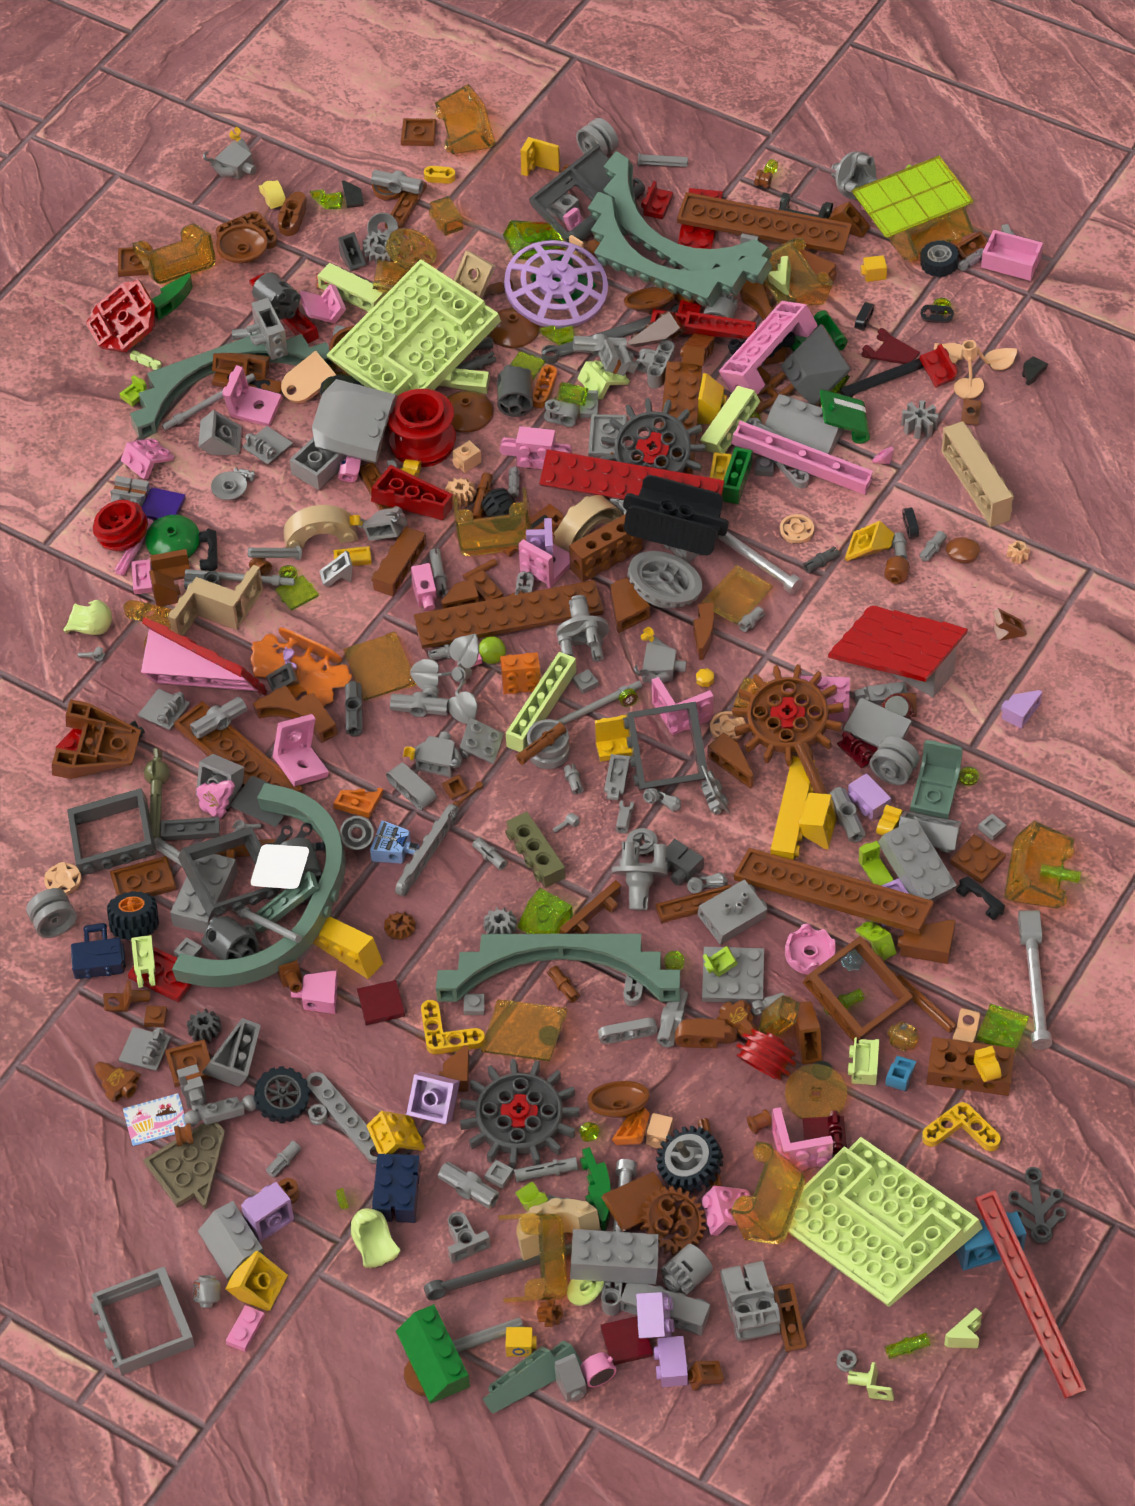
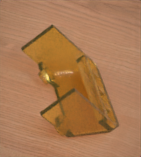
M964 206L890 236L889 240L904 260L908 259L909 262L919 259L918 255H920L921 249L926 244L936 240L953 241V244L963 241L962 237L974 233V229Z
M526 487L522 488L523 502L512 504L509 508V515L473 519V514L470 510H460L458 497H454L455 523L462 555L474 556L504 552L505 550H519V543L523 539L526 541V530H532L530 503Z
M554 1213L498 1215L499 1222L520 1220L521 1229L524 1233L539 1236L541 1278H534L526 1283L525 1297L503 1298L504 1304L563 1299L567 1294L568 1286L564 1223L562 1218Z

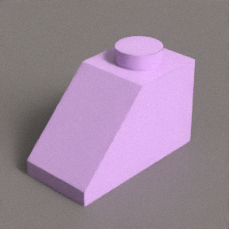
M1037 690L1013 694L1009 700H1005L1002 704V719L1022 729L1041 704L1042 691Z

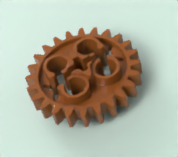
M665 1186L660 1191L656 1189L653 1195L650 1194L646 1198L647 1200L642 1203L644 1208L639 1211L640 1214L644 1215L638 1219L639 1222L644 1223L640 1230H646V1234H658V1249L664 1247L663 1251L665 1254L671 1249L672 1255H675L677 1251L680 1252L687 1244L697 1246L699 1244L698 1240L704 1237L702 1233L706 1230V1227L702 1225L707 1219L701 1218L705 1211H699L698 1209L702 1204H695L696 1196L690 1199L688 1197L689 1191L682 1194L681 1187L676 1192L673 1186L668 1191ZM683 1201L681 1205L677 1207L676 1212L674 1206L669 1211H666L662 1208V1204L666 1205L668 1208L674 1202ZM681 1210L685 1211L688 1217H685ZM658 1224H661L664 1230L659 1229ZM669 1229L670 1234H673L676 1230H680L684 1234V1237L677 1233L671 1239L662 1240L669 1233Z

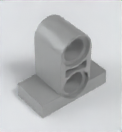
M454 1212L448 1217L449 1233L455 1243L448 1247V1256L452 1264L491 1247L487 1231L475 1235L467 1217L463 1213ZM464 1241H471L470 1243H467V1244L462 1243V1242H464Z

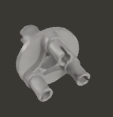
M851 152L844 156L840 163H835L831 167V169L836 170V174L832 173L831 176L836 179L839 192L849 199H857L851 191L879 181L876 178L874 158L864 152Z
M584 595L573 596L572 600H569L571 619L563 622L556 631L558 644L561 646L562 653L574 657L572 645L587 644L591 647L592 661L599 662L604 659L601 645L603 644L602 638L609 632V624L604 618L590 615L587 599Z
M623 841L622 859H620L619 866L612 868V874L626 876V883L629 886V909L645 911L648 909L649 888L653 884V877H664L668 874V863L666 862L667 845L654 844V862L640 863V847H635V842Z

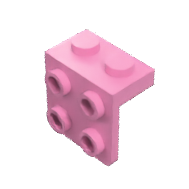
M330 284L321 296L299 291L301 295L300 301L306 315L310 318L335 324L346 310L336 285Z
M149 438L127 442L121 461L141 478L149 479L154 463L173 461L174 455L168 449L162 447L157 440Z
M713 1186L701 1198L710 1235L718 1236L728 1225L755 1228L758 1225L749 1191L746 1189Z

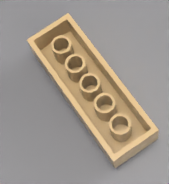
M963 421L944 427L941 452L988 525L993 527L1010 521L1012 500H1014L1013 493L1006 487L1004 479L998 475L995 465L990 463L987 453L983 452L979 441L973 437L971 429Z

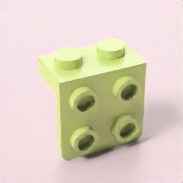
M596 360L586 361L577 378L588 390H597L598 399L604 398L610 385H628L630 382L626 374L622 376L607 372L602 361Z

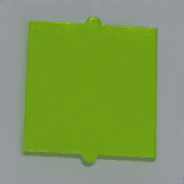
M519 351L510 365L531 370V375L534 379L545 364V360Z
M303 575L295 579L294 586L282 585L275 589L282 603H285L291 611L319 597V594L313 588V584L309 583Z

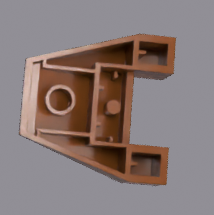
M70 699L65 715L66 727L80 729L82 733L77 751L56 748L52 761V775L74 779L132 765L141 730L90 703Z

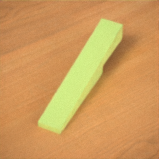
M455 368L439 386L487 394L490 380L489 372Z

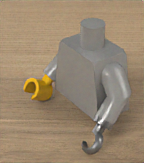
M235 127L234 131L236 134L231 130L229 136L233 140L236 139L237 142L233 141L214 160L212 157L210 159L206 157V154L209 152H204L203 158L205 161L211 162L210 165L220 176L240 179L246 173L253 175L256 172V166L253 165V155L248 145L239 136L241 130Z
M398 506L379 510L368 520L360 519V515H349L350 525H358L359 528L364 529L369 541L398 537L403 528L407 526L406 515Z
M646 627L641 635L643 641L649 640L646 646L643 669L639 672L637 669L638 665H635L634 672L642 677V682L652 683V679L657 677L660 678L662 683L673 681L675 671L686 672L687 661L676 660V650L664 644L656 636H653L654 631L651 627Z
M441 732L439 738L429 736L425 742H422L415 748L405 747L403 757H410L412 761L415 758L416 770L452 777L453 768H458L462 764L460 752L455 748V742L450 740L451 735L448 732Z

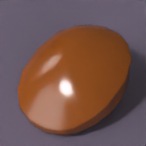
M959 537L949 541L946 546V552L954 561L972 563L977 559L980 547L972 539Z

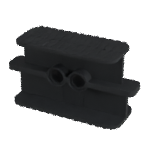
M648 475L644 478L639 496L627 493L623 503V508L627 510L624 522V531L627 534L707 556L713 552L717 536L726 535L729 521L720 518L723 497L719 493L653 475Z

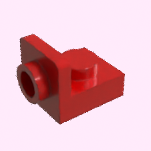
M681 300L677 313L686 315L687 311L700 313L701 305Z

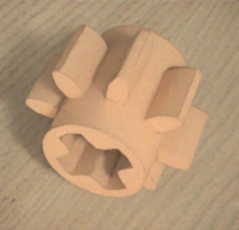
M1015 541L1013 544L1008 545L1007 557H1011V562L1021 564L1024 560H1028L1030 548L1026 547L1025 542Z

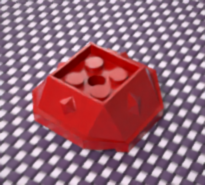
M140 280L123 282L96 304L86 325L101 349L126 353L138 342H142L143 338L152 332L153 327H155V304Z

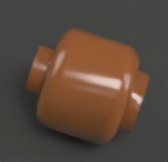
M894 556L888 559L884 571L885 578L893 584L905 582L908 578L910 565L901 556Z

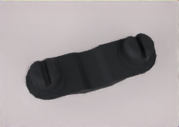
M207 528L206 531L199 532V541L208 542L209 546L207 559L199 561L200 569L214 571L218 568L216 531Z
M967 876L959 880L960 884L956 888L958 894L966 897L970 891L977 897H982L990 906L985 913L992 920H995L998 915H1003L1005 905L970 877Z

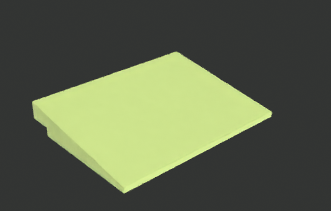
M420 259L327 354V358L365 387L396 394L397 396L413 389L435 390L501 320L496 311L485 305L484 300Z
M862 1137L849 1149L844 1146L772 1217L773 1222L888 1307L983 1229L977 1217Z

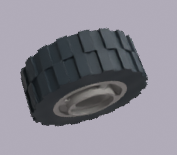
M936 240L926 244L921 249L920 264L926 274L944 277L952 274L958 268V249L951 242Z

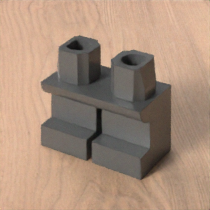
M675 838L666 847L667 870L673 873L671 880L677 886L684 881L688 883V880L696 872L700 873L704 869V857L692 849L688 850L687 846Z

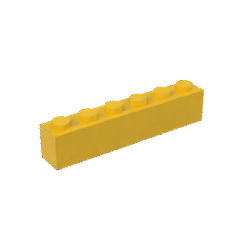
M792 756L793 760L789 768L770 854L790 860L799 857L800 846L798 842L803 840V834L798 826V820L803 815V801L807 800L808 793L814 792L801 761L796 756Z

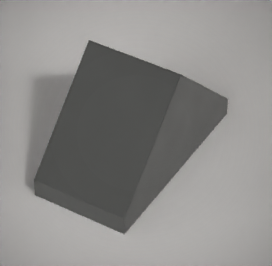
M355 232L339 237L340 256L348 269L353 270L366 265Z

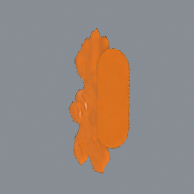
M282 627L278 629L279 634L288 641L287 643H278V638L271 633L265 635L261 641L252 643L251 649L253 653L250 660L255 677H266L285 665L283 652L278 654L276 653L277 649L281 647L283 649L285 647L292 649V646L296 645L307 650L303 656L294 655L290 662L295 663L298 667L296 673L300 681L299 685L287 687L294 698H297L304 691L307 692V695L313 692L321 704L325 706L333 702L334 692L332 688L345 687L352 678L347 665H330L329 661L334 663L342 662V658L335 651L289 629ZM310 653L318 655L324 659L320 660L319 662H315L314 659L310 656ZM324 665L327 666V669L325 671H323Z

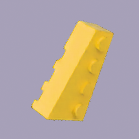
M332 917L326 919L323 928L313 944L366 979H369L383 965L372 936Z

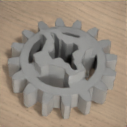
M378 230V233L372 231L371 236L367 234L366 239L363 240L365 257L369 256V261L374 259L375 264L379 261L382 264H385V261L391 263V258L396 259V256L399 255L400 243L398 238H393V233L388 235L387 230L384 233H381L380 230Z

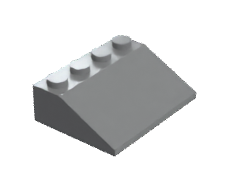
M779 394L765 423L766 427L785 437L829 455L833 452L845 430L824 424L821 407Z

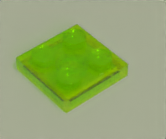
M990 1003L976 1040L990 1045L1015 1048L1014 1053H1016L1029 1021V1016Z

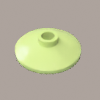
M572 1279L568 1285L567 1297L574 1305H586L600 1294L604 1281Z

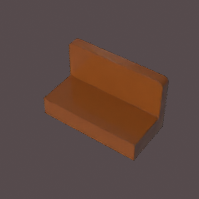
M186 549L150 555L152 569L173 577V580L184 579L185 570L190 569Z

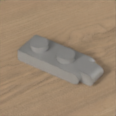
M611 754L604 793H607V799L619 801L620 794L624 795L630 756Z

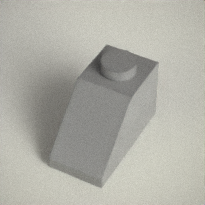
M575 1353L555 1361L556 1383L566 1402L582 1399L587 1394L586 1383Z

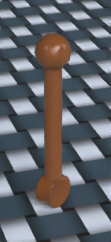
M480 781L476 782L475 787L461 799L454 801L453 805L460 807V804L476 790L483 788V783Z

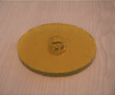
M810 1064L797 1069L789 1077L785 1087V1099L789 1109L800 1119L828 1117L830 1111L836 1110L839 1114L844 1108L847 1099V1088L842 1077L832 1068L820 1064ZM812 1091H820L819 1097L817 1095L812 1096Z

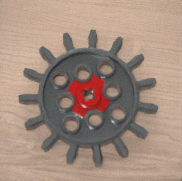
M649 398L645 400L646 412L635 415L633 408L626 405V412L630 420L624 425L613 418L609 420L610 425L619 431L616 439L601 437L602 444L614 446L615 454L603 456L601 459L681 473L687 467L695 471L701 472L702 470L701 464L690 460L691 452H706L705 444H691L690 437L702 432L701 425H696L686 430L682 423L690 416L689 410L685 409L678 418L669 415L672 403L668 399L664 404L662 412H652V403ZM658 422L664 423L662 428L655 427ZM642 431L649 432L646 437L639 436ZM670 436L673 438V441L670 443L664 442L666 437ZM626 440L633 441L632 445L625 446L623 444ZM676 451L682 452V455L680 457H674L673 453ZM637 454L642 456L638 461L632 459ZM660 460L667 462L664 466L657 465Z
M511 1059L510 1062L511 1074L501 1077L494 1067L490 1065L488 1067V1074L492 1080L491 1083L485 1087L473 1079L470 1081V1089L480 1094L478 1100H460L461 1109L476 1111V1117L460 1120L461 1130L478 1127L480 1132L469 1140V1147L474 1149L486 1141L492 1146L487 1153V1162L492 1163L499 1151L510 1153L509 1161L513 1169L516 1168L518 1163V1154L530 1153L533 1163L539 1165L540 1154L538 1150L545 1146H548L552 1152L559 1156L561 1154V1146L554 1140L557 1134L560 1133L571 1138L575 1137V1128L562 1124L563 1118L580 1117L579 1107H562V1101L575 1096L574 1087L557 1092L553 1086L560 1081L561 1072L557 1070L545 1080L538 1076L540 1073V1061L537 1060L534 1062L530 1074L518 1073V1065L515 1059ZM518 1085L526 1086L523 1089L516 1088ZM503 1097L510 1098L508 1101H502L501 1099ZM538 1098L539 1101L531 1102L530 1099ZM492 1109L495 1112L488 1114L485 1111ZM552 1111L553 1114L545 1115L544 1112ZM503 1122L509 1124L505 1127L499 1126V1124ZM531 1123L538 1124V1126L534 1128L529 1127L528 1125ZM514 1136H522V1137H523V1138L520 1139V1140H515V1139H513Z

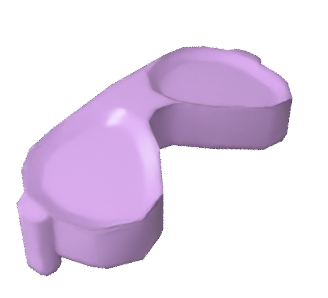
M285 647L283 652L285 664L291 663L295 670H297V665L290 662L295 655L294 650Z

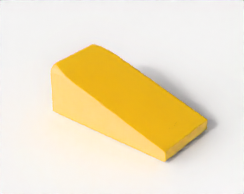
M714 452L710 478L724 480L732 454Z

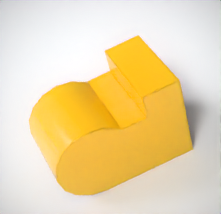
M405 459L401 470L419 478L421 461Z
M886 804L883 815L877 825L876 834L883 836L898 828L902 810Z
M993 1046L975 1050L974 1063L982 1080L988 1082L1001 1078V1069L996 1060Z

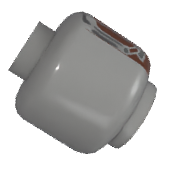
M212 1275L199 1276V1279L193 1282V1300L200 1303V1307L205 1308L213 1307V1303L219 1302L221 1293L220 1281L216 1279V1276Z

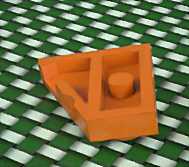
M377 788L375 792H365V789L340 790L333 803V809L370 818L383 795V788Z
M642 1108L640 1111L627 1116L611 1140L616 1145L641 1144L650 1115L648 1110Z

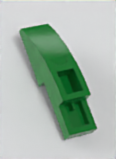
M190 273L160 288L161 294L152 299L155 304L154 317L156 316L159 320L164 318L186 299L193 287Z
M588 1147L582 1149V1158H580L583 1171L587 1170L588 1173L586 1176L589 1185L588 1195L585 1198L586 1202L597 1209L601 1231H606L610 1211L601 1197L603 1194L611 1191L608 1170L605 1162L596 1164L592 1151Z

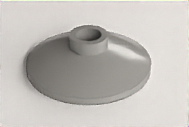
M232 471L217 475L211 483L212 493L222 500L237 499L247 489L245 477L240 473Z

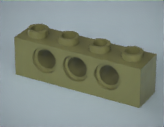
M528 812L506 821L507 829L505 833L510 841L513 840L518 854L523 855L526 866L532 868L537 882H541L544 888L565 879V866Z

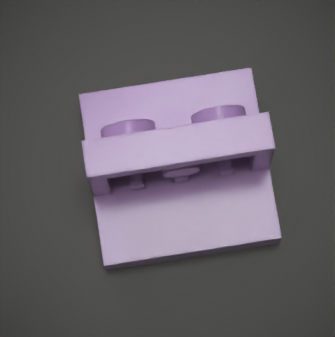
M544 518V529L526 530V541L553 556L552 518Z

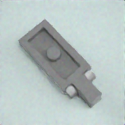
M905 681L863 687V689L854 690L855 703H858L860 698H863L876 705L886 704L889 698L897 696L898 693H907Z

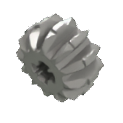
M496 907L495 912L489 910L488 915L484 917L483 928L487 934H512L516 932L517 919L512 911L507 912L505 907L502 910Z

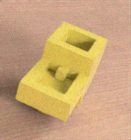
M278 180L266 181L263 185H259L260 193L265 197L266 204L271 209L283 205L286 198Z

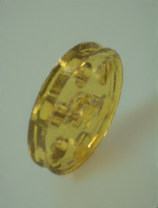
M397 229L390 234L386 242V250L389 257L406 270H410L415 265L413 261L418 262L420 259L432 266L437 257V251L433 242L426 235L414 229ZM402 235L408 236L409 239L404 238ZM392 241L397 242L399 246L394 245ZM418 241L423 242L425 246L419 244ZM397 254L402 255L404 259L398 257ZM424 254L429 255L431 258H426Z

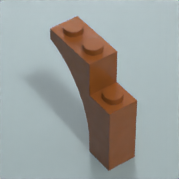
M285 685L253 703L255 714L259 719L265 717L295 719L312 714L316 719L313 733L321 743L338 734L335 722L313 692L304 695L296 701Z

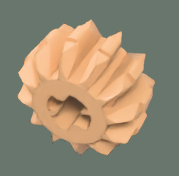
M462 477L458 480L454 478L453 482L448 481L445 491L453 494L452 506L456 504L459 507L463 504L467 506L468 502L473 503L476 495L475 485L469 481V478L465 480Z

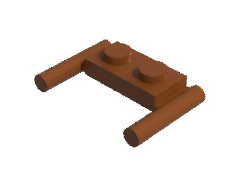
M495 559L463 574L465 581L474 580L478 596L483 601L503 597V593L485 573V571L498 565Z

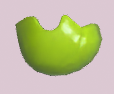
M495 636L486 637L479 644V654L482 661L488 664H496L500 662V656L506 655V647L501 639Z

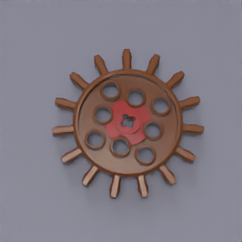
M799 664L794 669L793 677L783 678L781 677L778 665H775L773 668L775 679L767 683L759 675L754 674V683L759 689L754 694L743 689L738 691L739 697L749 702L748 708H732L733 717L748 718V723L734 727L735 735L739 736L751 732L754 736L745 744L746 751L749 753L761 744L767 748L764 753L765 763H769L776 751L785 753L786 764L791 766L793 760L792 752H796L794 745L798 742H805L812 760H814L813 751L810 746L816 742L830 750L832 747L831 740L823 734L826 729L842 732V723L829 720V714L844 712L843 703L828 705L826 701L827 698L837 693L836 685L834 684L821 691L816 686L822 679V673L817 671L810 681L801 679L802 672L801 665ZM788 688L793 689L792 692H785ZM773 700H778V701H779V703H777V704H772V703H770V702L773 701ZM800 700H805V701H807V702L804 703V704H799V703H798V701H800ZM758 712H765L762 716L756 715ZM813 712H819V713H820V714L817 715V716H812V715H811V713H813ZM773 723L778 724L775 728L769 727ZM798 724H805L802 728L797 727ZM786 735L791 736L790 739H783V737Z

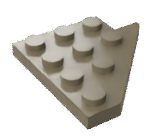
M218 1122L208 1125L202 1123L192 1129L194 1144L184 1143L178 1147L176 1140L143 1159L145 1166L177 1208L194 1197L204 1210L208 1206L225 1139V1131Z

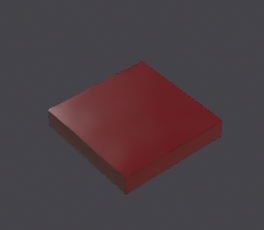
M396 980L357 988L365 1025L405 1017Z
M638 1316L600 1324L607 1354L613 1358V1365L653 1356L649 1338H639Z

